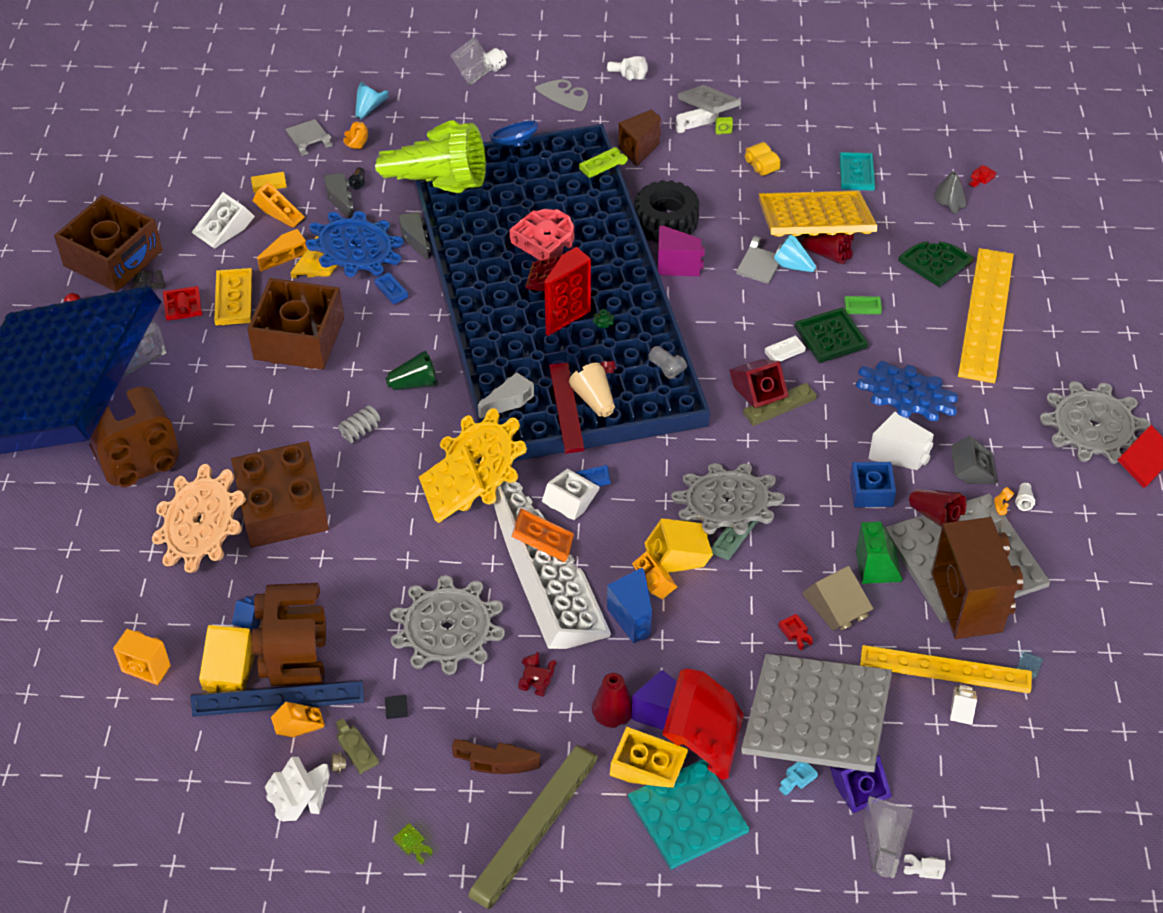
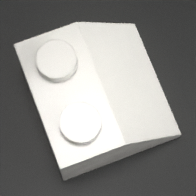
M567 468L548 482L542 502L550 508L561 512L567 518L575 520L585 512L598 492L599 486Z

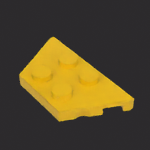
M307 249L290 274L291 278H297V275L307 274V277L330 276L337 265H332L328 268L322 267L319 258L324 254Z

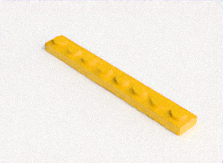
M862 646L860 666L890 669L895 673L1030 693L1032 671Z

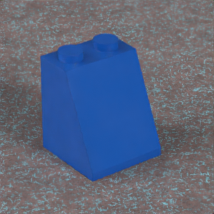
M643 568L607 585V610L633 644L643 641L651 635L652 608Z

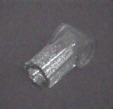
M660 346L652 348L649 354V360L662 368L663 373L669 379H673L687 368V364L681 356L676 355L674 357Z

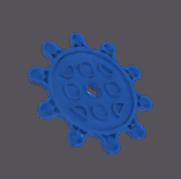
M362 211L354 212L353 217L347 219L341 217L337 212H329L327 215L329 224L323 225L313 222L309 225L310 232L317 235L318 238L307 240L306 247L309 251H318L324 254L319 258L320 265L324 268L332 265L342 266L347 277H354L357 271L362 269L368 270L374 276H380L384 271L382 263L397 265L401 261V256L391 249L400 248L404 240L399 236L386 234V231L390 228L388 221L368 222L366 214Z
M880 361L876 365V369L862 366L858 371V374L864 378H860L856 382V387L872 392L874 395L870 401L873 404L880 406L891 405L897 409V414L902 417L908 418L912 413H919L930 421H938V412L955 416L957 413V407L951 404L958 401L957 393L942 389L941 378L937 376L925 377L917 373L916 367L912 365H906L904 369L891 366L885 361Z

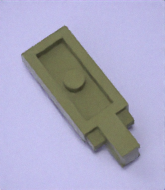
M343 718L335 722L339 732L336 735L339 745L359 774L379 764L377 757L354 726L349 728Z

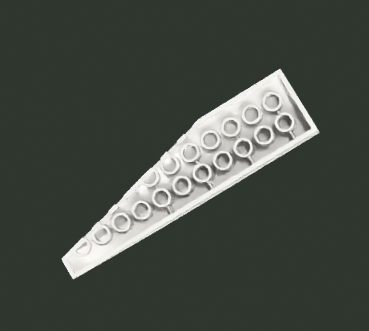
M502 482L496 489L495 511L510 557L547 647L568 649L610 637L611 632L587 578L581 568H576L574 565V558L569 555L566 562L511 537L520 509H524L543 519L545 518L538 509L533 508V501L530 497H525L520 483Z

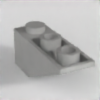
M516 372L512 377L507 378L501 386L495 388L489 396L479 402V418H484L487 411L492 408L497 409L501 413L523 406L534 396V383Z

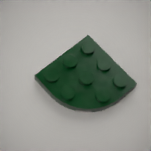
M929 241L910 247L899 256L898 261L934 285L941 287L969 265L973 260V256L957 246L939 241V244H928Z

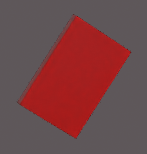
M1152 425L1148 426L1117 459L1143 488L1148 486L1163 469V437Z

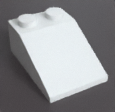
M223 192L192 233L215 249L243 231L255 216L243 205Z

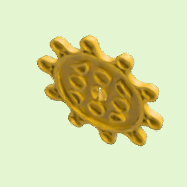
M495 408L488 410L484 420L480 423H475L470 415L465 416L461 420L462 431L460 435L456 438L446 436L440 442V447L446 451V457L463 445L468 447L485 489L477 497L481 496L485 504L495 503L497 499L496 489L502 482L514 483L517 481L518 474L512 468V463L516 457L525 454L527 451L526 444L523 441L513 442L512 440L520 427L518 420L510 418L506 423L498 424L500 415ZM482 457L481 461L479 462L480 464H478V458ZM474 499L465 504L459 510H469Z

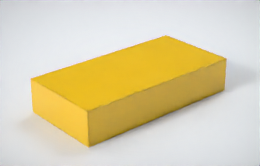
M284 172L251 177L253 193L257 192L267 182L275 189L287 188Z

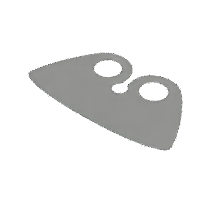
M565 79L546 82L535 87L539 93L547 98L577 111L584 110L588 99V92L584 88H573L570 90V93L565 94L564 91L572 87V84ZM560 82H565L568 84V86L566 88H560L558 87V84ZM582 90L584 94L582 96H576L574 95V91Z

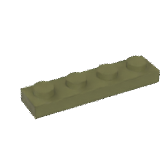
M807 383L788 390L789 397L757 408L753 406L743 409V415L752 426H755L816 400L817 394Z

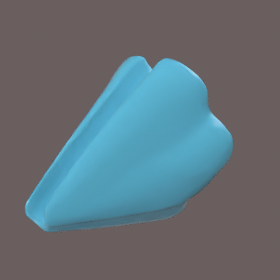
M361 82L357 90L356 118L359 117L361 120L365 118L382 102L388 99L389 91L386 90L378 93Z
M791 234L788 235L774 256L775 261L783 268L814 272L816 265L803 246Z

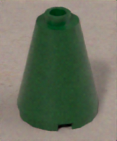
M427 350L422 351L388 372V377L385 378L388 387H392L393 390L439 385L438 379H435L436 371Z

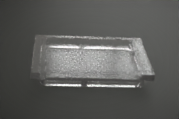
M476 37L450 55L469 86L494 68L493 63Z

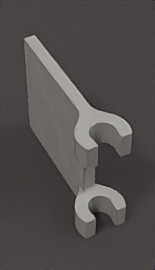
M315 119L285 129L297 146L301 156L308 154L305 148L307 145L321 140L326 148L332 146L329 140L331 139L330 134H326Z
M754 236L736 274L769 284L779 266L778 262L774 259L776 253L760 249L761 244L759 242L761 237ZM782 244L778 246L777 252L779 251Z

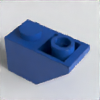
M254 593L252 596H245V598L237 600L231 624L250 630L259 627L261 619H256L254 610L255 594L259 593Z

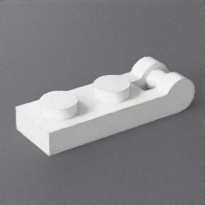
M697 109L678 114L676 116V122L678 123L676 124V131L683 133L686 129L716 122L719 113L712 114L703 109Z

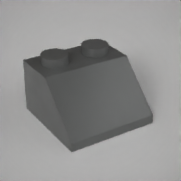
M971 435L951 445V457L955 466L954 473L958 479H962L967 484L998 483L994 457L990 450Z

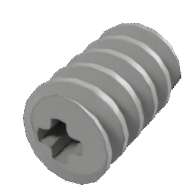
M367 405L359 413L353 414V417H348L347 421H342L338 425V429L342 436L352 444L354 442L352 437L356 440L360 438L358 433L362 436L366 435L364 429L371 432V426L377 428V421L380 422V416L372 406Z

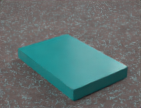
M840 152L841 190L874 191L873 153Z

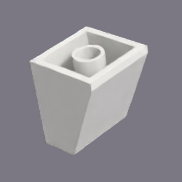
M894 412L873 433L868 459L876 462H891L895 466L918 470L930 460L931 456L929 453L933 447L932 439L934 434Z

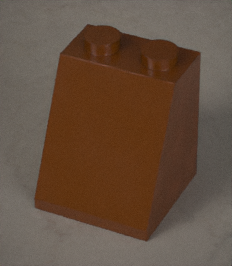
M650 109L619 122L618 148L635 166L640 165L660 144L661 117Z

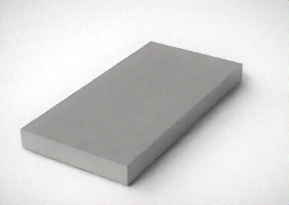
M706 85L678 94L679 100L712 114L741 105L740 99Z

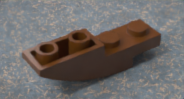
M454 739L452 744L453 757L470 761L471 770L478 772L516 774L536 770L541 766L540 753L532 749L518 748L510 743L503 744L499 742L496 749L488 745L473 744L468 740Z

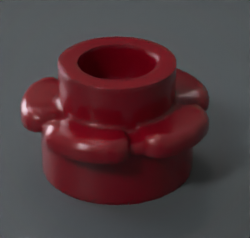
M615 361L600 362L601 366L604 367L605 373H614V369H617Z

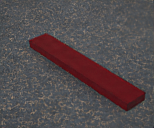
M568 363L551 364L549 369L565 454L584 452L574 392L569 383L571 376Z

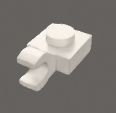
M910 854L904 857V862H909L913 865L905 866V874H919V877L942 879L945 871V860L928 857L922 858L919 861Z

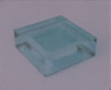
M1022 652L1016 669L1032 671V678L1036 679L1043 659Z

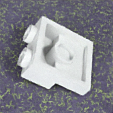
M291 757L282 772H274L265 786L266 798L269 802L273 803L276 810L275 816L281 821H296L316 792L299 757Z

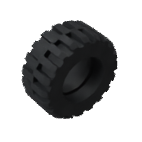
M660 180V182L656 183L655 181L650 185L644 186L635 197L634 208L643 233L648 239L652 238L654 241L659 242V226H665L689 235L698 226L699 198L689 186H684L681 182L675 183L672 180H669V182ZM661 210H671V211H674V212L665 213V212H660V211H661Z

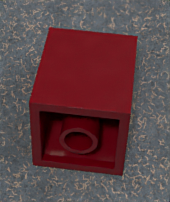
M759 359L729 369L733 387L754 408L789 397L780 361Z

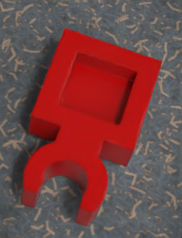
M797 614L779 622L778 627L788 640L792 641L795 639L797 641L798 649H804L803 641H806L810 646L812 645L813 638L807 634L808 628Z

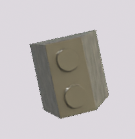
M850 566L825 577L802 592L804 597L833 631L838 628L841 631L852 626L851 621L857 619L860 622L869 617L868 612L873 610Z

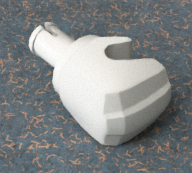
M637 56L629 59L624 58L622 63L609 61L607 69L608 72H621L622 76L628 80H632V78L640 80L645 77L648 71V64L645 57Z

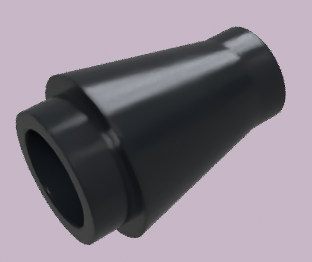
M361 167L356 168L355 172L349 177L348 181L353 189L358 190L365 185V170Z

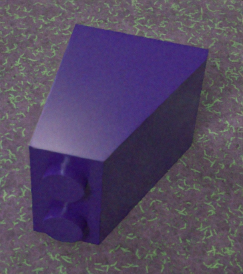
M664 670L656 674L632 695V719L636 722L664 730L677 681Z

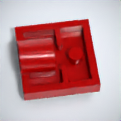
M199 286L163 291L166 321L202 316Z

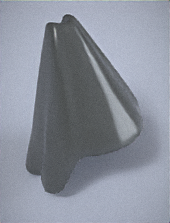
M952 171L937 186L934 193L935 200L942 205H947L953 214H957L960 209L965 208L967 205L960 178L956 175L955 171Z

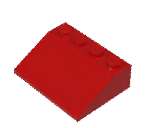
M575 247L560 257L544 281L547 336L591 311V259L578 247Z

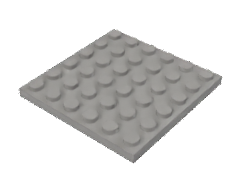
M987 494L968 500L965 515H961L958 521L992 517L997 532H1005L1008 536L1010 544L1008 560L1011 566L1018 565L1023 575V589L1016 591L1014 598L1049 587V579L1005 515L996 513L992 496ZM923 515L885 527L896 547L899 557L940 622L948 621L931 575L942 528Z
M765 654L742 744V754L874 772L892 670Z

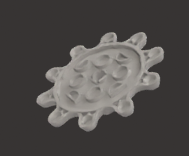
M1073 381L1069 383V391L1071 393L1069 396H1061L1054 392L1047 395L1048 404L1056 410L1040 415L1042 425L1051 426L1058 430V433L1053 435L1051 439L1053 446L1057 448L1065 445L1073 446L1078 450L1077 456L1081 462L1089 461L1093 454H1102L1110 463L1117 464V459L1121 455L1120 449L1128 448L1137 439L1134 432L1144 431L1150 426V422L1147 419L1135 417L1131 413V410L1138 404L1137 400L1133 397H1125L1124 399L1114 398L1111 394L1112 387L1107 383L1099 384L1095 391H1088L1080 382ZM1090 421H1096L1098 424H1095V426H1093V423H1091Z
M718 463L710 464L708 466L709 473L705 476H697L692 473L685 474L683 482L690 488L684 491H675L671 494L674 503L687 505L685 509L679 511L678 515L681 521H703L702 528L706 534H713L718 528L725 526L733 528L736 534L743 535L748 529L747 523L751 521H759L765 524L771 523L774 513L768 510L767 507L779 506L784 501L782 493L770 492L768 490L774 486L776 482L775 476L764 475L762 477H754L751 475L752 466L750 464H741L734 471H726Z
M444 575L438 579V586L433 591H425L422 587L414 585L408 590V595L413 600V604L408 608H394L390 612V617L394 622L404 625L402 632L391 637V644L396 649L410 647L415 650L414 655L410 659V663L415 669H422L428 662L437 661L441 663L442 671L450 676L456 672L457 663L462 659H471L476 664L482 665L488 658L482 645L488 641L499 642L505 636L504 629L493 625L490 621L492 617L502 612L503 604L498 600L491 602L481 601L479 595L483 590V585L479 581L471 582L464 589H457L453 585L452 578ZM444 623L453 624L449 627V630L442 626Z

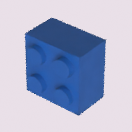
M852 462L850 483L854 507H893L896 488L891 462Z

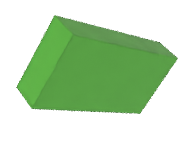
M845 296L844 298L845 311L848 314H881L880 297Z

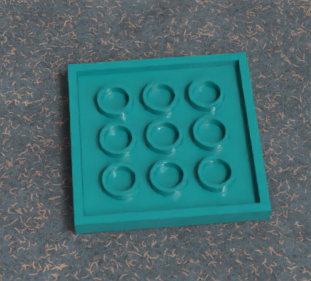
M704 759L681 769L674 788L646 785L628 794L629 802L670 870L749 833L748 825L716 775L707 769L709 764Z

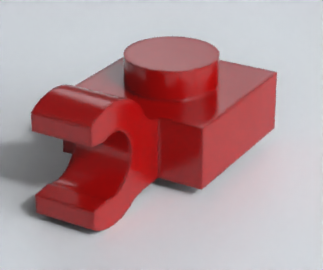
M981 165L973 171L971 175L973 180L969 185L975 188L980 183L987 184L995 178L996 172L985 165Z

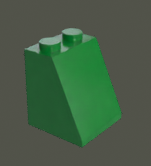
M861 522L856 556L862 584L902 582L896 547L882 522Z

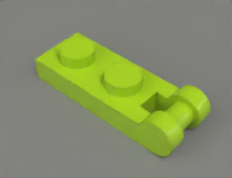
M615 147L580 163V170L587 177L591 178L618 164L624 165L628 158Z

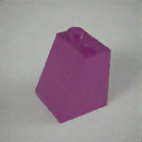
M659 226V275L700 276V269L704 267V259H701V257H704L705 246H701V239L665 226Z

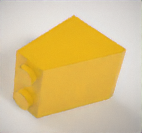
M661 518L644 543L646 551L668 573L704 567L713 555L707 534L702 528L703 523Z
M208 625L199 678L203 691L221 692L246 689L255 657L252 651L250 629Z

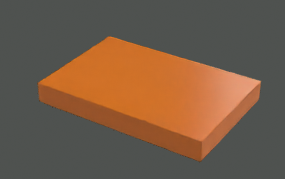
M520 509L511 537L566 562L569 557L574 533L524 509Z

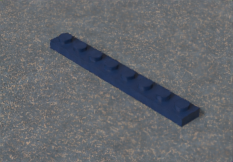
M363 680L191 694L192 717L278 710L285 702L311 707L364 703Z

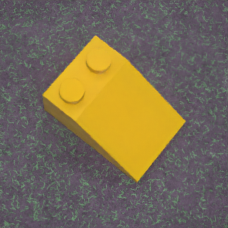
M626 727L611 762L610 776L629 783L674 788L688 749Z

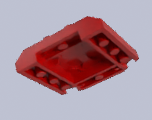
M686 668L680 670L662 735L677 746L686 745L709 763L707 768L721 780L729 778L744 713L733 695L704 671Z

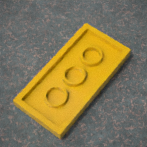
M252 268L216 270L215 326L251 322Z

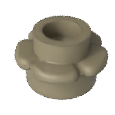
M340 751L338 754L332 753L331 771H337V773H340L341 769H345L346 756H341L342 753Z

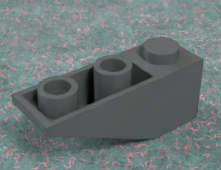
M344 173L324 175L327 199L347 218H351V212L354 209L352 201L349 202L352 198L350 190H347L350 189L348 179H345Z
M419 212L399 215L403 240L427 260L428 252H431L429 241L426 242L428 240L427 230H423L425 229L424 218H420Z

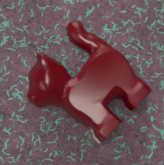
M536 652L522 659L525 669L523 677L519 680L518 687L520 690L528 691L529 686L533 685L536 688L534 693L543 697L546 688L551 683L554 667L557 662L551 660L547 668L539 667V652Z

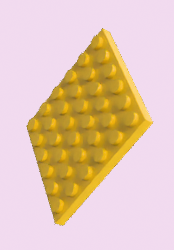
M860 191L759 193L762 211L770 233L774 236H783L784 234H791L793 236H800L801 234L818 235L819 233L835 235L836 233L854 234V232L870 234L871 232H877V224Z

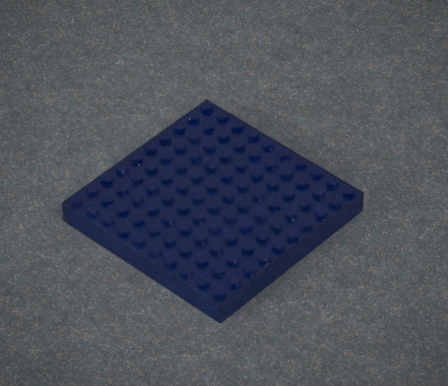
M150 286L10 312L5 316V320L0 326V454L89 441L162 302Z

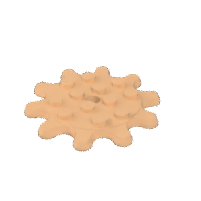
M203 464L199 467L197 477L193 482H188L183 476L175 479L174 488L176 495L174 499L170 502L162 501L156 508L157 514L164 517V525L161 529L154 532L152 536L154 544L167 543L168 550L162 560L165 566H174L183 557L185 559V571L195 573L198 571L200 561L205 555L208 554L209 558L213 561L221 560L224 557L222 542L229 534L238 535L242 531L241 524L234 520L233 516L235 510L245 503L246 497L242 491L229 492L234 480V474L231 470L225 469L219 477L212 479L211 467L208 464ZM200 515H201V519H200V522H201V523L198 522V517H199Z

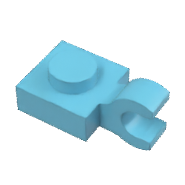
M796 762L787 769L786 775L788 777L780 782L782 786L779 790L784 795H787L796 785L802 789L817 778L818 772L808 763Z

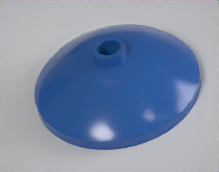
M535 120L513 123L494 131L490 135V139L497 144L518 147L523 145V142L536 132L539 125Z

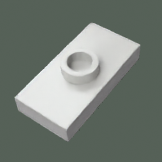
M796 335L765 348V354L770 360L780 362L805 352V346Z

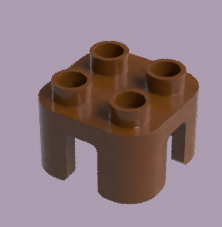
M140 386L127 391L128 401L135 412V415L121 421L115 420L105 401L92 404L82 414L81 423L91 442L89 447L106 481L111 485L129 487L141 478L156 472L169 471L174 467L179 456V447L173 425L155 392L149 387Z
M319 582L266 585L265 593L255 594L256 619H261L260 629L252 630V651L254 655H258L259 678H269L271 686L324 683L325 668L322 662L317 661L316 652L317 647H324L326 645V616L324 607L320 605L297 606L316 604L320 594Z

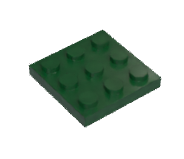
M843 307L795 322V329L818 363L868 348L867 340Z

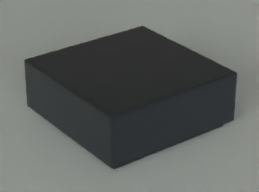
M406 695L385 697L387 719L408 717Z

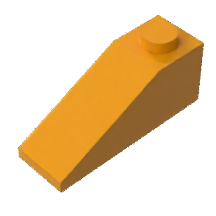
M269 182L257 190L252 200L263 212L292 228L305 218Z
M298 229L282 234L257 257L260 272L303 256L307 250L306 240Z

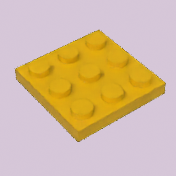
M465 445L419 476L434 520L438 523L485 491L470 451Z

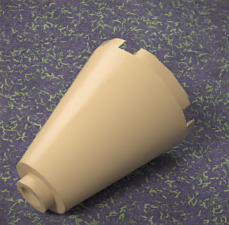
M591 363L583 366V371L580 373L577 371L573 373L569 379L573 390L598 416L607 417L611 415L615 405L604 367L600 363Z

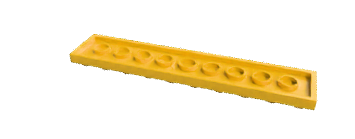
M978 249L958 377L995 383L1014 255L1012 253Z

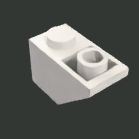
M966 685L954 687L950 720L972 725L977 702L976 691H973L972 687Z

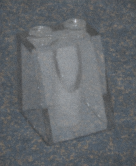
M869 796L863 826L872 871L877 872L883 877L895 878L913 810Z

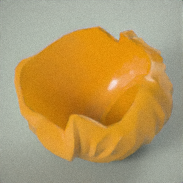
M354 122L351 129L345 131L346 138H343V142L349 148H363L368 139L366 125L362 122Z

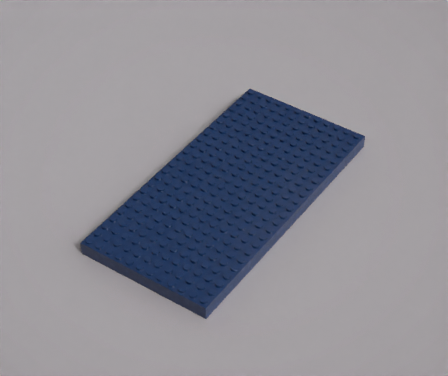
M603 124L533 134L528 140L523 142V145L518 147L513 145L505 146L493 141L483 142L486 159L484 182L482 186L466 188L462 193H453L433 187V181L427 182L426 179L413 180L476 423L484 420V418H479L478 415L479 402L489 396L495 388L501 386L507 378L512 377L517 372L534 383V396L519 408L499 413L498 424L500 425L506 423L510 418L518 420L520 427L512 440L513 442L523 441L527 447L526 453L516 457L513 462L565 452L549 369L551 364L568 363L570 376H572L576 371L578 373L583 371L582 367L585 365L615 361L617 369H614V373H606L615 405L611 415L607 417L598 416L573 390L584 449L709 426L710 410L619 165L591 178L587 177L580 170V163L612 149ZM558 209L570 216L574 225L572 247L567 248L564 246L562 255L578 247L591 259V311L547 336L545 291L526 289L532 263L539 259L511 243L510 229L533 210ZM603 309L614 316L613 325H609L607 328L597 327L593 323L594 314H598Z

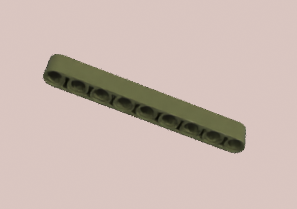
M580 745L574 747L476 880L469 892V899L488 910L493 907L594 767L598 757L595 753Z

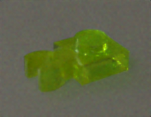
M410 823L393 837V842L407 856L414 852L416 860L420 864L424 863V859L420 856L422 852L428 853L429 856L433 855V851L429 846L422 845L425 838Z

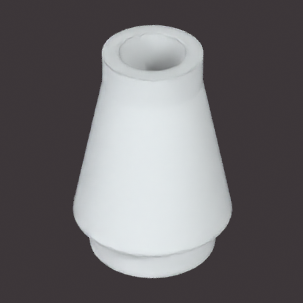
M1022 483L1019 486L1015 504L1022 511L1031 510L1035 505V499L1029 483Z

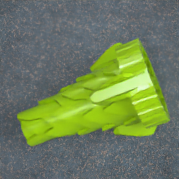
M449 120L428 131L427 137L429 140L414 142V145L401 147L402 149L380 151L375 164L376 171L383 178L397 177V180L426 179L427 182L433 181V187L453 193H462L466 188L482 186L486 172L485 150L478 127L473 123L459 124L455 120Z

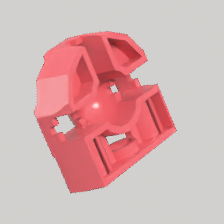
M558 209L533 210L510 229L511 243L539 260L562 255L564 246L567 248L572 247L574 225L570 216Z

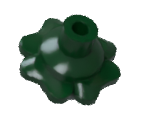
M603 309L598 314H594L593 323L597 327L607 328L609 325H613L614 316Z

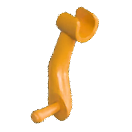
M1008 487L994 498L996 513L999 515H1005L1009 506L1008 503L1003 504V500L1007 502L1014 495V492Z

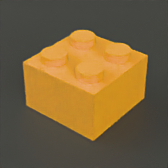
M126 629L113 648L122 672L155 685L160 683L171 666L164 643L158 638L145 636L140 631Z

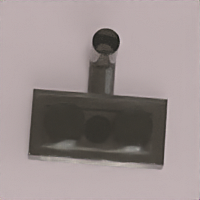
M153 270L139 271L134 276L131 291L132 301L150 300L152 289H163L165 287L161 270L155 272L157 282H153Z

